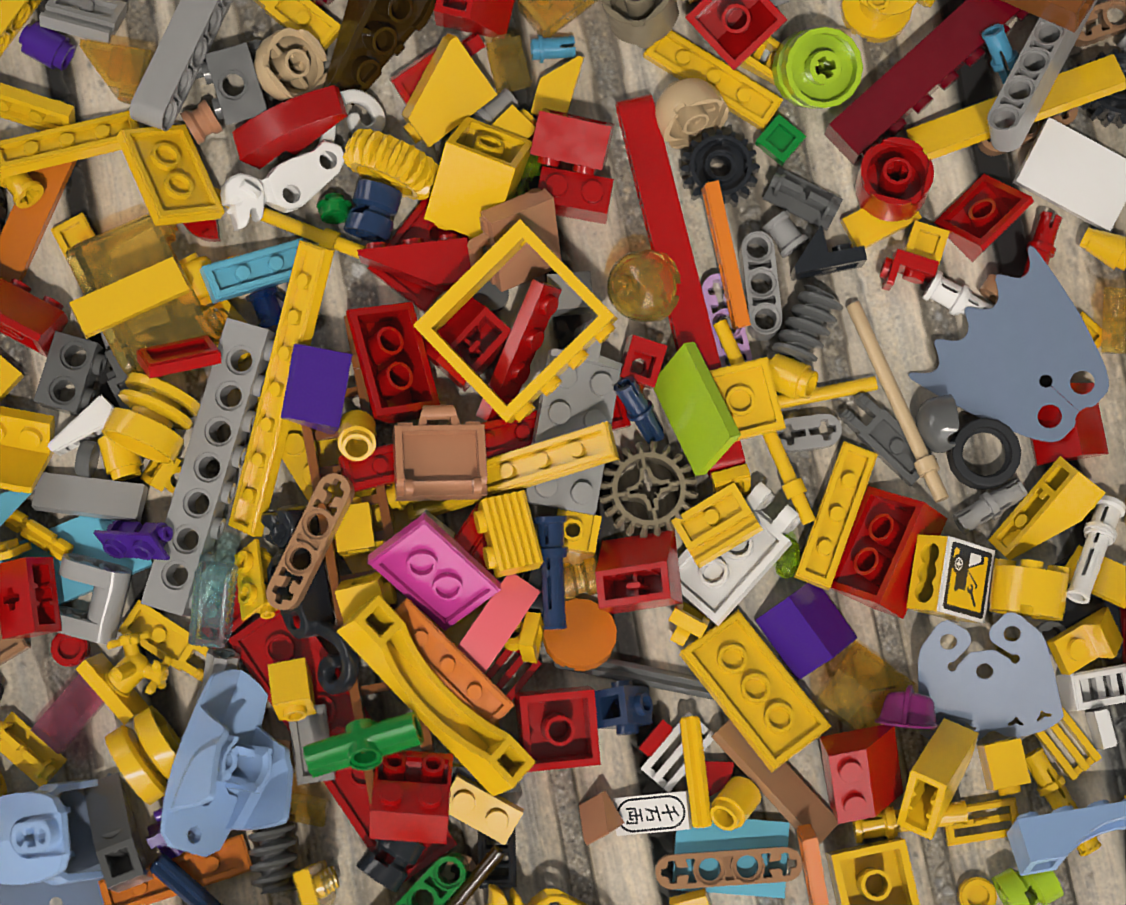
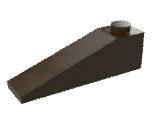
M348 0L323 88L335 85L339 87L340 92L351 89L366 92L381 76V69L393 55L398 57L405 49L403 44L415 31L420 32L428 23L434 11L436 0Z

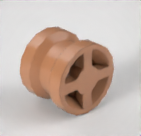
M205 99L199 102L198 107L193 111L185 110L180 113L198 145L205 142L206 136L211 133L219 134L223 131Z

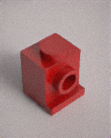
M630 335L626 339L625 349L620 361L622 363L620 379L628 376L634 377L643 393L644 387L648 389L655 388L668 346L643 337ZM635 359L641 360L644 364V369L641 373L635 372L632 368V363Z

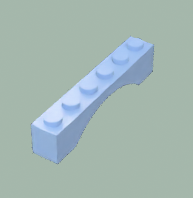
M1126 798L1122 802L1109 803L1108 800H1099L1089 804L1086 808L1074 809L1073 806H1063L1055 809L1052 813L1039 815L1036 811L1019 815L1006 834L1020 876L1057 870L1064 859L1080 844L1103 833L1126 829Z

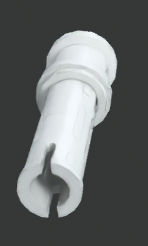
M937 270L936 275L928 283L922 295V299L926 301L932 299L948 308L949 313L953 316H958L960 313L965 315L966 307L979 309L994 307L974 296L969 286L963 285L961 287L943 277V272Z
M1104 495L1094 507L1095 510L1091 521L1086 523L1083 532L1086 541L1077 562L1072 581L1067 589V597L1073 602L1080 604L1089 603L1106 549L1116 541L1118 534L1115 529L1119 518L1125 515L1126 505L1112 496Z

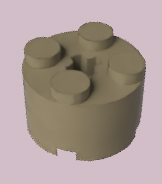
M602 0L603 9L612 32L620 40L637 45L640 48L651 47L656 41L665 37L672 30L679 17L677 0Z

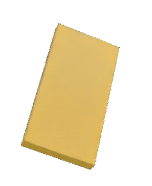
M739 610L724 619L719 626H714L703 634L701 638L696 639L679 653L680 657L771 773L832 727Z

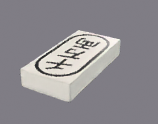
M688 791L612 798L614 806L625 822L616 829V836L692 829Z

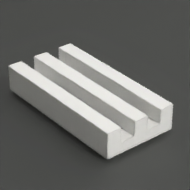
M688 711L683 717L693 715ZM680 721L661 746L640 768L667 792H670L686 773L685 764L683 763L668 782L663 779V776L683 754L682 742L657 772L651 767L681 733ZM701 722V731L705 736L703 739L705 751L713 741L711 736L714 733Z

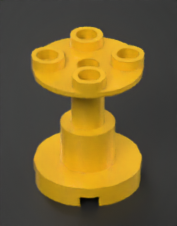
M842 0L840 12L844 25L847 29H851L852 34L855 36L858 34L863 38H867L866 41L882 43L894 39L903 31L910 20L913 6L918 0Z

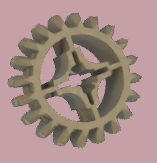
M651 441L649 452H644L642 442H636L635 455H632L630 449L625 446L621 450L625 460L618 459L611 462L617 469L613 470L605 467L603 470V475L612 479L611 482H601L600 489L610 491V494L601 496L599 498L600 504L612 503V507L608 508L604 515L608 518L617 513L619 518L614 522L613 527L618 529L626 522L629 524L626 530V536L628 537L632 536L635 527L641 529L640 538H646L647 532L650 529H653L654 535L660 536V528L663 526L666 531H675L671 520L674 518L683 520L680 512H685L693 507L685 501L698 498L697 492L687 491V487L697 484V478L685 479L684 477L685 474L692 470L690 464L679 468L677 464L681 462L683 454L679 452L671 460L667 457L671 450L669 445H665L662 454L655 453L657 448L656 441ZM648 462L665 467L671 472L675 480L657 479L652 474ZM637 464L639 481L634 486L627 487L626 490L618 491V482L623 473L631 466ZM644 474L650 487H657L659 489L658 493L654 492L652 508L646 494L637 493L638 488L642 489L644 486L642 484L645 480ZM678 491L676 506L670 513L660 518L658 499L661 496L670 494V492ZM621 502L641 503L649 520L639 519L631 515Z

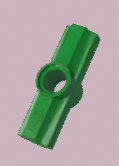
M415 711L380 722L362 718L350 722L345 728V733L306 744L303 747V754L308 771L313 778L347 767L365 771L378 767L383 760V756L422 745L424 735Z

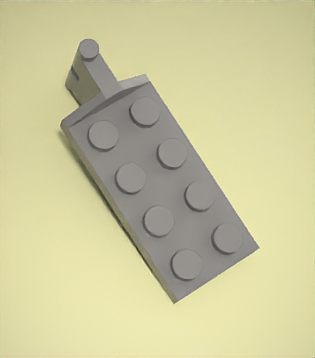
M595 317V318H593V319H591V320H589V321L583 323L582 325L578 326V327L575 329V331H574L575 339H576L597 317ZM597 340L586 350L589 356L578 368L572 370L569 367L559 377L562 383L554 392L547 397L543 393L540 395L532 444L605 421L612 424L617 396L613 388L614 385H618L617 382L620 379L622 363L601 356V344ZM551 348L548 350L545 368L563 351L562 349ZM604 464L523 489L525 490L528 503L596 515Z

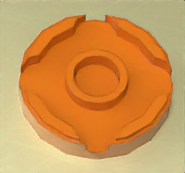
M575 598L565 601L567 628L543 629L542 641L546 652L556 664L564 668L567 666L574 668V671L583 672L598 668L609 659L616 645L617 628L610 613L600 610L599 605L591 600Z

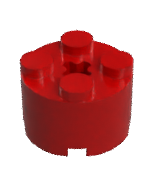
M902 137L884 139L881 143L874 147L872 146L862 159L855 184L860 208H863L875 218L884 221L895 222L911 219L922 208L934 179V165L931 159L929 160L923 152V148L915 141Z

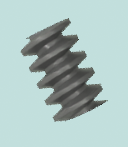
M804 285L806 291L799 293L797 299L800 304L793 305L791 309L794 317H788L784 323L788 330H781L778 335L782 343H774L772 351L775 354L779 353L803 363L805 360L817 361L818 358L810 350L811 348L823 349L824 344L817 339V336L829 337L831 332L823 324L824 322L835 324L837 319L830 313V310L842 311L843 306L831 294L811 285Z
M287 821L285 824L258 829V831L248 835V840L259 843L258 847L249 851V855L260 858V862L250 866L251 871L261 873V877L251 881V886L262 888L263 892L260 894L298 890L296 883L288 880L293 877L294 873L299 871L298 868L287 866V863L298 858L297 853L286 850V848L296 844V838L285 835L286 832L295 828V823Z

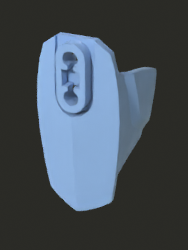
M228 669L210 675L180 742L165 791L161 817V834L166 844L171 848L206 857L221 849L231 830L248 831L270 828L285 824L289 818L293 783L290 749L279 743L261 728L268 695L257 681L242 670Z
M98 779L45 784L35 791L14 793L0 797V884L23 885L45 882L50 885H61L104 878L102 871L74 874L64 872L68 860L71 857H75L74 851H70L67 813H71L70 807L63 805L60 798L57 797L58 794L64 791L98 786Z

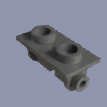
M780 167L774 174L763 197V200L785 211L788 210L791 214L817 227L822 225L825 231L828 230L843 201L842 198Z

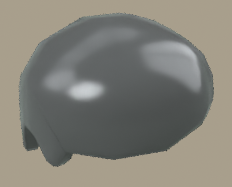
M951 394L926 400L921 404L917 413L916 426L926 447L932 452L945 453L956 445L955 442L948 441V437L959 430L958 411L955 399Z

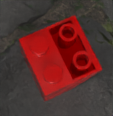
M436 0L434 8L436 26L505 41L515 0Z
M471 298L437 332L480 376L502 353L511 329L486 306ZM422 335L428 359L465 392L471 385Z
M662 531L660 536L649 533L646 538H640V535L602 541L595 570L600 610L617 614L683 604L675 531Z
M402 750L383 756L381 764L374 771L369 839L446 844L453 754Z

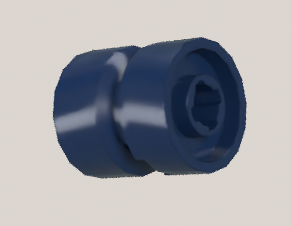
M358 180L352 198L356 207L349 210L343 228L344 231L369 242L389 243L394 227V222L390 218L398 213L403 194L399 190L380 182Z

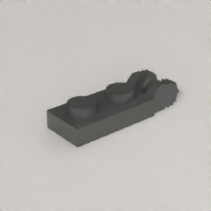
M858 392L853 397L857 406L874 419L865 426L850 410L844 408L838 413L839 418L852 431L857 433V437L872 452L876 453L909 487L912 486L920 477L914 466L916 459L899 422L884 408L881 410L866 395Z

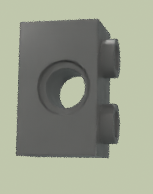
M246 42L204 54L207 62L202 63L201 68L207 85L213 83L217 98L212 99V103L218 120L224 119L226 125L254 118L268 110L264 92L259 84L254 68V59L249 43ZM232 74L239 75L244 82V89L237 96L228 94L224 88L225 79Z

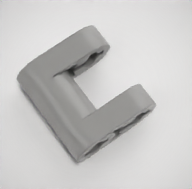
M63 554L59 575L73 581L92 585L94 588L88 612L67 606H59L62 631L58 633L100 644H107L110 640H116L132 570L119 564L85 555Z

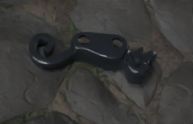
M300 504L282 506L276 511H267L262 514L260 521L270 530V534L265 535L264 538L266 541L279 547V551L271 558L267 568L268 583L307 506ZM317 515L311 519L309 524L310 530L315 536L320 531ZM301 548L294 553L293 564L298 570H304L311 564V554L307 549ZM321 563L301 604L293 610H280L287 629L294 638L303 639L321 636L337 648L339 654L323 657L318 665L317 672L318 681L323 690L328 694L336 695L345 693L354 686L359 674L360 661L357 652L337 632L340 627L335 625L336 618L330 604L324 564ZM286 570L284 576L292 578L286 587L279 586L277 593L281 595V603L284 599L291 600L293 598L289 587L293 580L301 582L303 576L293 575ZM293 616H299L300 618L299 629L294 625ZM342 667L341 674L337 678L335 669Z

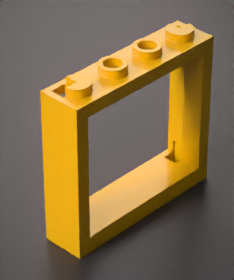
M520 219L413 326L505 422L513 423L517 420L520 423L535 410L536 407L532 403L542 393L547 397L562 383L559 377L569 367L575 370L588 358L589 354L586 350L596 340L601 344L609 338V335L616 329L613 323L618 318ZM528 243L586 302L598 317L507 405L437 331Z

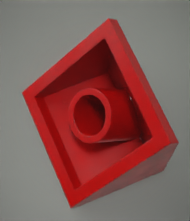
M983 174L934 223L936 227L950 231L948 239L973 263L1030 207L1034 200L1032 196Z
M1070 383L1073 391L1082 395L1089 393L1094 387V383ZM1099 403L1093 407L1082 409L1076 415L1074 428L1060 441L1045 442L1030 438L1036 467L1054 464L1059 456L1066 461L1109 454ZM1045 405L1038 412V421L1045 428H1054L1061 422V411L1055 405Z

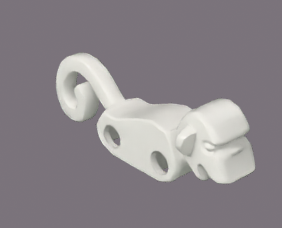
M355 89L340 92L344 106L347 104L360 105L371 117V123L365 125L362 123L359 113H350L346 120L352 134L357 129L383 131L386 123L385 112L373 96ZM336 125L320 136L318 145L311 152L291 158L275 166L263 180L248 174L238 173L225 181L220 193L222 206L229 207L226 213L230 215L234 231H239L246 227L249 223L250 214L254 222L261 220L265 204L283 213L297 210L304 206L340 172L345 161L342 158L344 152L341 146L334 144ZM320 156H324L329 160V169L321 166ZM284 189L292 192L294 196L293 203H289L284 199Z

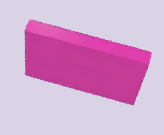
M425 513L368 555V563L444 631L501 590V582Z

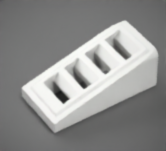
M98 396L54 437L47 447L52 452L61 456L79 447L82 441H90L102 435L101 430L111 409L115 408V406L105 397Z
M1126 664L1077 671L1070 675H1057L1062 707L1066 712L1126 702ZM1117 673L1121 674L1125 694L1120 695ZM1103 676H1106L1109 697H1106ZM1089 678H1091L1094 699H1091L1088 683Z

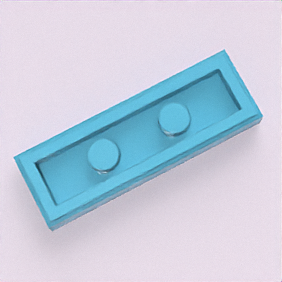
M303 238L202 266L200 273L212 303H218L289 282L299 240L303 241Z

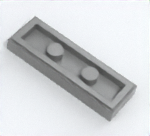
M43 472L37 483L31 506L36 511L140 522L149 489L145 484Z

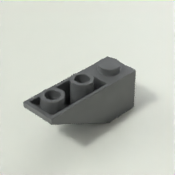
M117 772L99 779L98 786L83 788L95 852L107 889L119 893L154 879L120 773Z

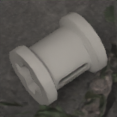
M788 210L775 216L761 229L764 233H769L779 246L782 258L788 257L809 240L806 234L802 235L789 219L791 214Z

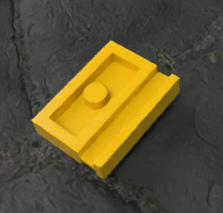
M735 482L682 513L683 520L678 518L671 520L699 568L763 530Z

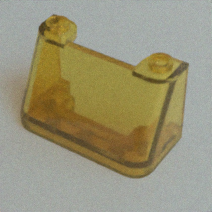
M146 213L84 240L66 250L65 253L68 264L84 296L168 258H174L189 288V293L103 331L118 364L127 375L132 372L146 375L137 362L136 350L205 335L209 336L217 346L219 345L225 325V319L219 310L200 304L171 246V243L176 241L175 232L178 231L177 225L155 226L150 213ZM167 375L159 376V377H155V378L162 379L163 377H165V376H167Z

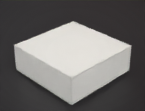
M1097 709L1085 712L1094 748L1106 749L1117 746L1116 744L1118 743L1109 710Z

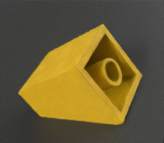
M467 116L445 143L424 219L433 222L440 229L454 230L467 235L470 240L483 233L479 220L481 212L514 198L530 156L532 141Z

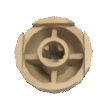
M284 28L276 31L261 42L255 53L254 68L261 88L274 99L285 102L291 98L323 87L327 73H324L323 62L327 61L320 42L311 33L303 29Z
M687 78L672 82L662 92L655 106V116L661 135L665 142H668L674 149H688L692 140L700 143L702 133L704 132L708 133L713 129L716 133L717 129H721L725 124L729 113V108L720 92L714 85L700 78Z

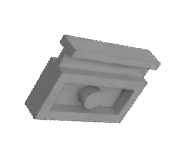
M48 0L45 5L46 10L39 14L40 27L109 45L112 34L115 35L127 15V2L120 0Z

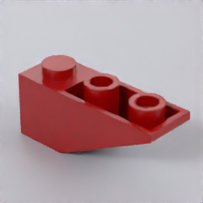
M459 234L441 235L438 237L439 241L424 242L423 238H409L403 240L402 245L388 246L386 242H373L366 244V249L357 250L362 264L436 292L448 291L471 268L467 247L468 239L467 237L460 238Z

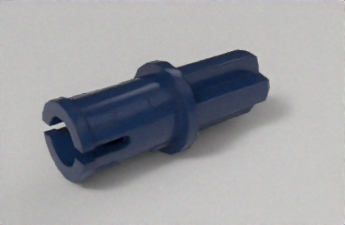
M628 376L617 382L618 385H614L613 390L624 404L628 420L635 422L648 444L651 441H661L665 434L652 411L654 408L653 403L644 397L634 377Z

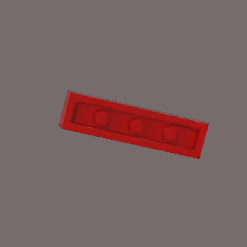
M532 279L488 384L507 405L518 396L522 384L529 377L530 365L536 351L544 341L545 329L550 317L558 308V298L562 291L551 284ZM482 399L476 416L486 421L502 418Z

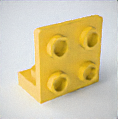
M0 406L1 489L18 493L33 492L54 454L47 446L55 437V416Z

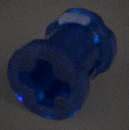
M277 286L245 296L247 302H251L259 322L256 325L258 327L267 328L279 324L282 310L276 296Z

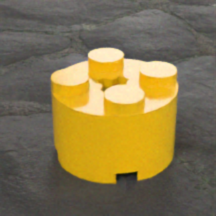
M995 558L989 597V611L1003 615L1014 612L1021 616L1031 617V619L1062 621L1063 613H1065L1070 568L1047 565V570L1043 569L1044 562L1021 559L1020 566H1016V561Z

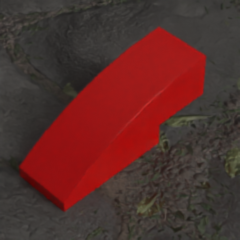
M332 85L291 98L269 108L238 127L232 134L240 161L260 170L284 151L296 155L348 115L339 87Z

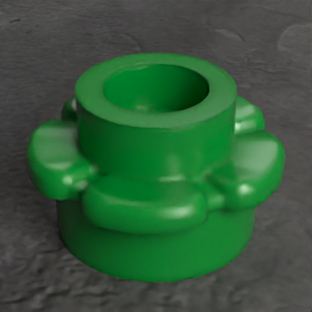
M329 193L317 203L316 208L320 213V219L324 223L341 224L346 221L348 212L352 209V203L350 200H345L342 194Z

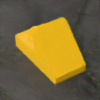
M1103 607L1046 642L1061 674L1070 675L1097 658H1115L1123 638L1109 608Z

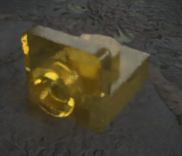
M503 34L494 37L491 42L486 43L487 59L497 95L504 88L511 92L531 87L521 36L512 37L511 34Z

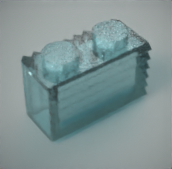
M204 560L197 567L194 575L188 644L221 649L226 646L232 634L231 628L233 626L231 623L234 613L233 607L235 605L233 601L236 597L234 593L237 590L235 586L238 576L236 564Z

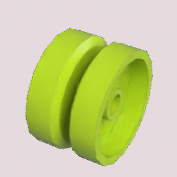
M829 27L812 28L793 33L782 41L775 52L772 65L774 84L781 96L794 106L808 109L838 106L849 99L859 86L863 71L861 52L853 39L841 30ZM816 66L819 67L818 73H816Z

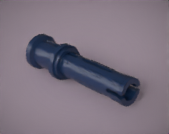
M566 515L534 517V523L538 524V542L544 561L541 565L543 629L546 630L567 628L563 557H567V553H569V547L565 546L564 523L567 522Z

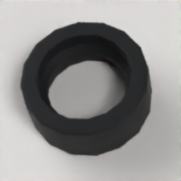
M981 418L970 421L958 430L950 441L956 443L955 447L948 450L947 454L950 470L958 481L970 488L986 490L998 487L1010 479L1020 465L1022 450L1018 437L1009 426L999 420ZM974 434H992L1003 444L1006 453L1005 462L996 473L987 476L978 475L965 464L963 447L966 441Z

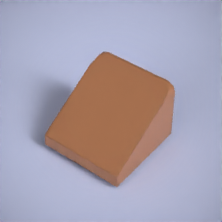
M606 791L579 805L583 839L586 846L608 835L625 823Z

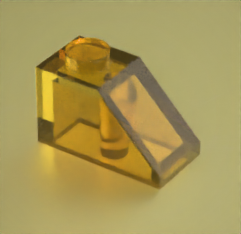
M80 39V48L114 96L117 97V100L131 104L133 96L154 55L152 50Z

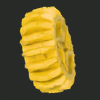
M357 129V131H354L351 139L349 138L345 146L346 151L342 157L352 172L359 174L361 178L391 186L399 190L404 198L425 200L430 197L439 168L433 158L427 156L425 152L416 149L414 145H409L392 135L371 129Z

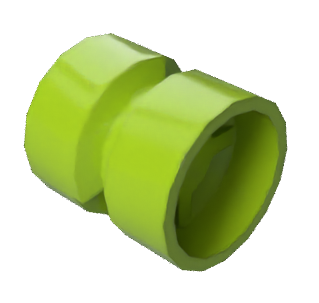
M1008 868L992 877V883L1003 905H1036L1038 903L1049 905L1064 896L1063 889L1054 871L1020 876L1019 870L1016 871Z

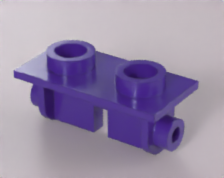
M115 520L107 526L106 531L95 530L93 532L103 545L104 551L111 557L117 559L138 558L143 560L170 559V556L164 550V546L167 541L172 539L173 530L164 522H145L142 526L140 522Z

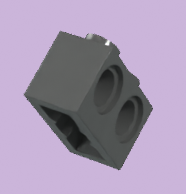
M55 331L33 401L42 407L78 416L96 398V390L93 387L97 375L101 376L106 367L107 356L104 354L105 349L97 342ZM80 350L86 351L85 362L78 367H73L71 365L73 354ZM67 385H74V397L67 402H62L60 399L62 389Z

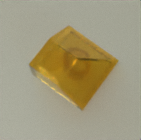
M855 640L813 700L852 730L883 725L876 723L875 719L880 716L887 694L891 692H905L908 685H913L914 687L916 683Z

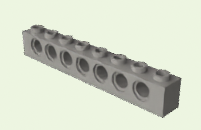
M226 318L218 349L221 351L222 363L212 365L165 521L173 530L172 539L167 541L164 546V550L170 556V559L153 560L141 600L143 605L180 616H193L194 611H198L202 604L204 590L201 589L204 576L210 574L214 565L215 555L212 554L215 539L219 540L225 528L226 521L222 516L226 503L230 504L235 495L236 483L233 482L236 469H240L244 463L247 448L243 446L247 433L252 431L256 411H254L258 397L261 395L265 373L276 333L269 329ZM250 353L252 365L248 370L241 372L238 368V360L243 354ZM239 388L242 394L241 401L235 407H230L227 402V396L231 390ZM227 423L230 426L231 435L227 441L220 443L217 439V430L222 424ZM212 459H217L220 464V471L216 477L210 479L206 473V466ZM205 494L209 499V508L205 513L199 514L195 503L200 495ZM190 530H195L199 541L197 546L190 550L185 544V536ZM183 565L188 572V578L180 586L174 579V572L177 567Z

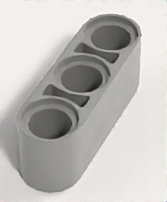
M754 231L745 236L742 241L738 255L739 267L751 323L747 327V331L752 338L758 341H767L776 335L782 324L776 256L772 238L762 231ZM751 244H758L764 248L765 256L754 258L749 255L747 247ZM755 279L766 281L770 288L769 292L765 294L756 293L751 287V282ZM760 314H766L773 320L774 325L771 329L763 330L756 325L755 317Z

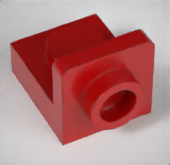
M897 249L892 258L885 257L879 274L880 278L885 279L882 289L889 291L892 288L897 273L903 274L902 278L915 284H923L924 281L930 282L936 275L939 262Z

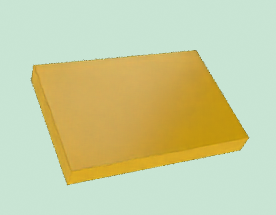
M186 124L172 125L168 131L155 127L120 129L116 138L155 226L222 218L225 210Z

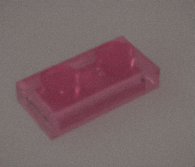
M78 674L31 728V731L57 754H62L105 703L84 678Z

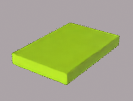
M689 342L681 346L659 373L655 388L653 389L695 476H700L708 473L741 434L695 342Z

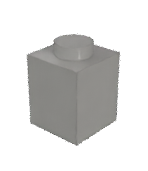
M591 271L573 272L592 291ZM557 273L547 274V284L562 290L558 298V308L551 317L593 314V310Z

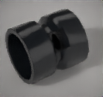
M375 839L376 846L368 847L356 866L379 884L397 893L409 874L406 867L408 865H415L427 846L422 842ZM387 854L395 858L391 864L385 861Z

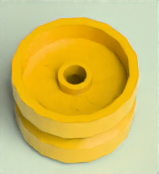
M153 706L148 707L133 718L135 731L125 725H121L105 736L107 748L118 769L136 794L149 805L165 796L167 780H169L172 765L181 742L166 719Z

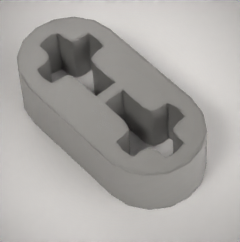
M831 414L784 419L785 426L790 427V431L794 433L803 431L804 436L795 438L792 441V445H787L785 439L780 440L786 453L825 449L833 446L839 440L842 434V426L840 421ZM821 422H825L828 428L834 429V432L828 436L827 441L823 440V436L820 434L810 435L809 431L818 429ZM784 430L777 431L778 436L782 434Z

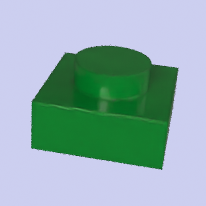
M778 114L757 138L755 145L779 165L783 166L805 141L807 136Z

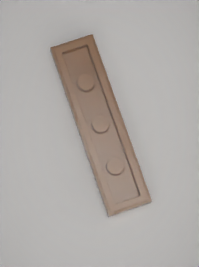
M730 719L711 736L795 829H798L797 826L811 824L820 845L838 825L834 814L786 762L771 773Z

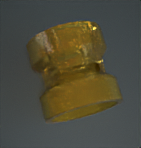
M594 557L583 559L581 564L564 563L565 600L576 598L578 594L584 592L589 595L597 594L596 562Z

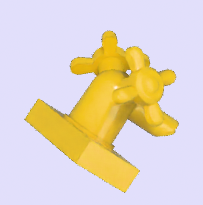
M149 631L141 633L127 632L119 636L118 639L110 640L107 643V649L123 646L125 657L117 665L114 666L101 652L85 659L76 668L77 672L124 725L132 722L136 715L149 707L134 690L136 685L143 678H147L151 681L145 693L151 695L154 694L156 688L164 689L169 674L168 667L173 661L171 656L166 655L162 663L154 660L150 664L147 657L140 653L138 643L141 640L151 638Z

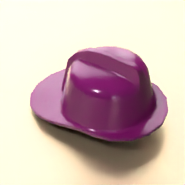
M908 685L905 692L888 693L885 697L880 716L875 719L876 723L912 729L938 728L933 699L926 695L915 693L913 685Z

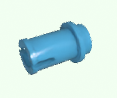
M540 34L537 35V38L530 39L532 60H539V63H544V59L575 58L576 48L570 47L575 44L574 35L542 38Z

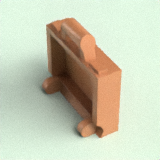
M534 188L525 194L482 211L479 220L483 233L472 238L467 244L470 266L472 267L484 255V246H486L488 251L520 219L561 260L554 197L545 188L543 190ZM526 243L489 281L492 285H496L501 292H504L546 274L553 269Z
M423 405L418 425H413V423H397V426H394L392 437L395 501L472 500L487 497L484 424H480V421L465 422L464 425H461L453 405ZM427 420H450V425H427Z

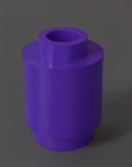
M40 21L35 22L33 25L27 24L19 37V43L22 44L21 52L51 69L65 70L72 61L76 51V46L70 43L69 37L58 31L40 27Z

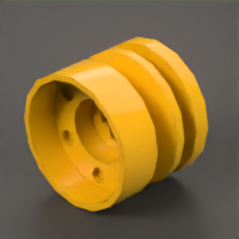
M129 373L125 380V384L129 389L121 390L118 396L131 410L117 407L112 408L101 431L109 440L139 456L158 463L172 465L175 463L184 444L183 438L172 428L181 430L191 429L193 423L189 417L198 415L200 404L180 388L159 378L149 379L147 375L141 373Z

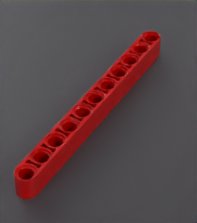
M651 94L615 102L617 117L676 351L684 343L695 342L709 371L722 368L665 142L655 116L656 107ZM741 441L734 442L708 471L710 480H712L711 473L746 464Z

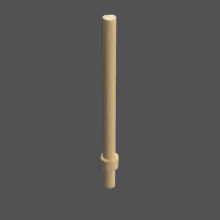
M860 302L851 303L846 308L916 459L914 463L916 471L920 478L925 479L935 503L944 501L949 496L937 472L940 470L934 455L929 454Z

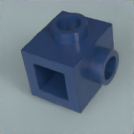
M621 680L611 682V688L595 691L598 729H616L617 735L622 736L639 733V726L653 724V702L649 695V687L634 686L633 680Z

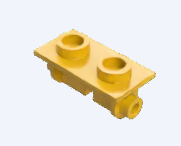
M256 538L234 555L238 601L240 603L241 620L243 621L254 613H259L262 619H270L275 616V611L278 610L269 604L266 597L268 585L264 584V582L268 583L267 568L272 555L268 553L266 548L260 547L259 539Z
M13 711L3 722L0 720V752L39 787L47 784L67 762V759Z

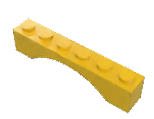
M379 595L360 606L337 630L339 635L410 710L415 711L418 718L492 796L513 789L536 762L509 733L497 728L477 715L440 681L417 650L405 622Z

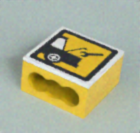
M917 535L906 608L951 621L984 624L995 550L951 536Z

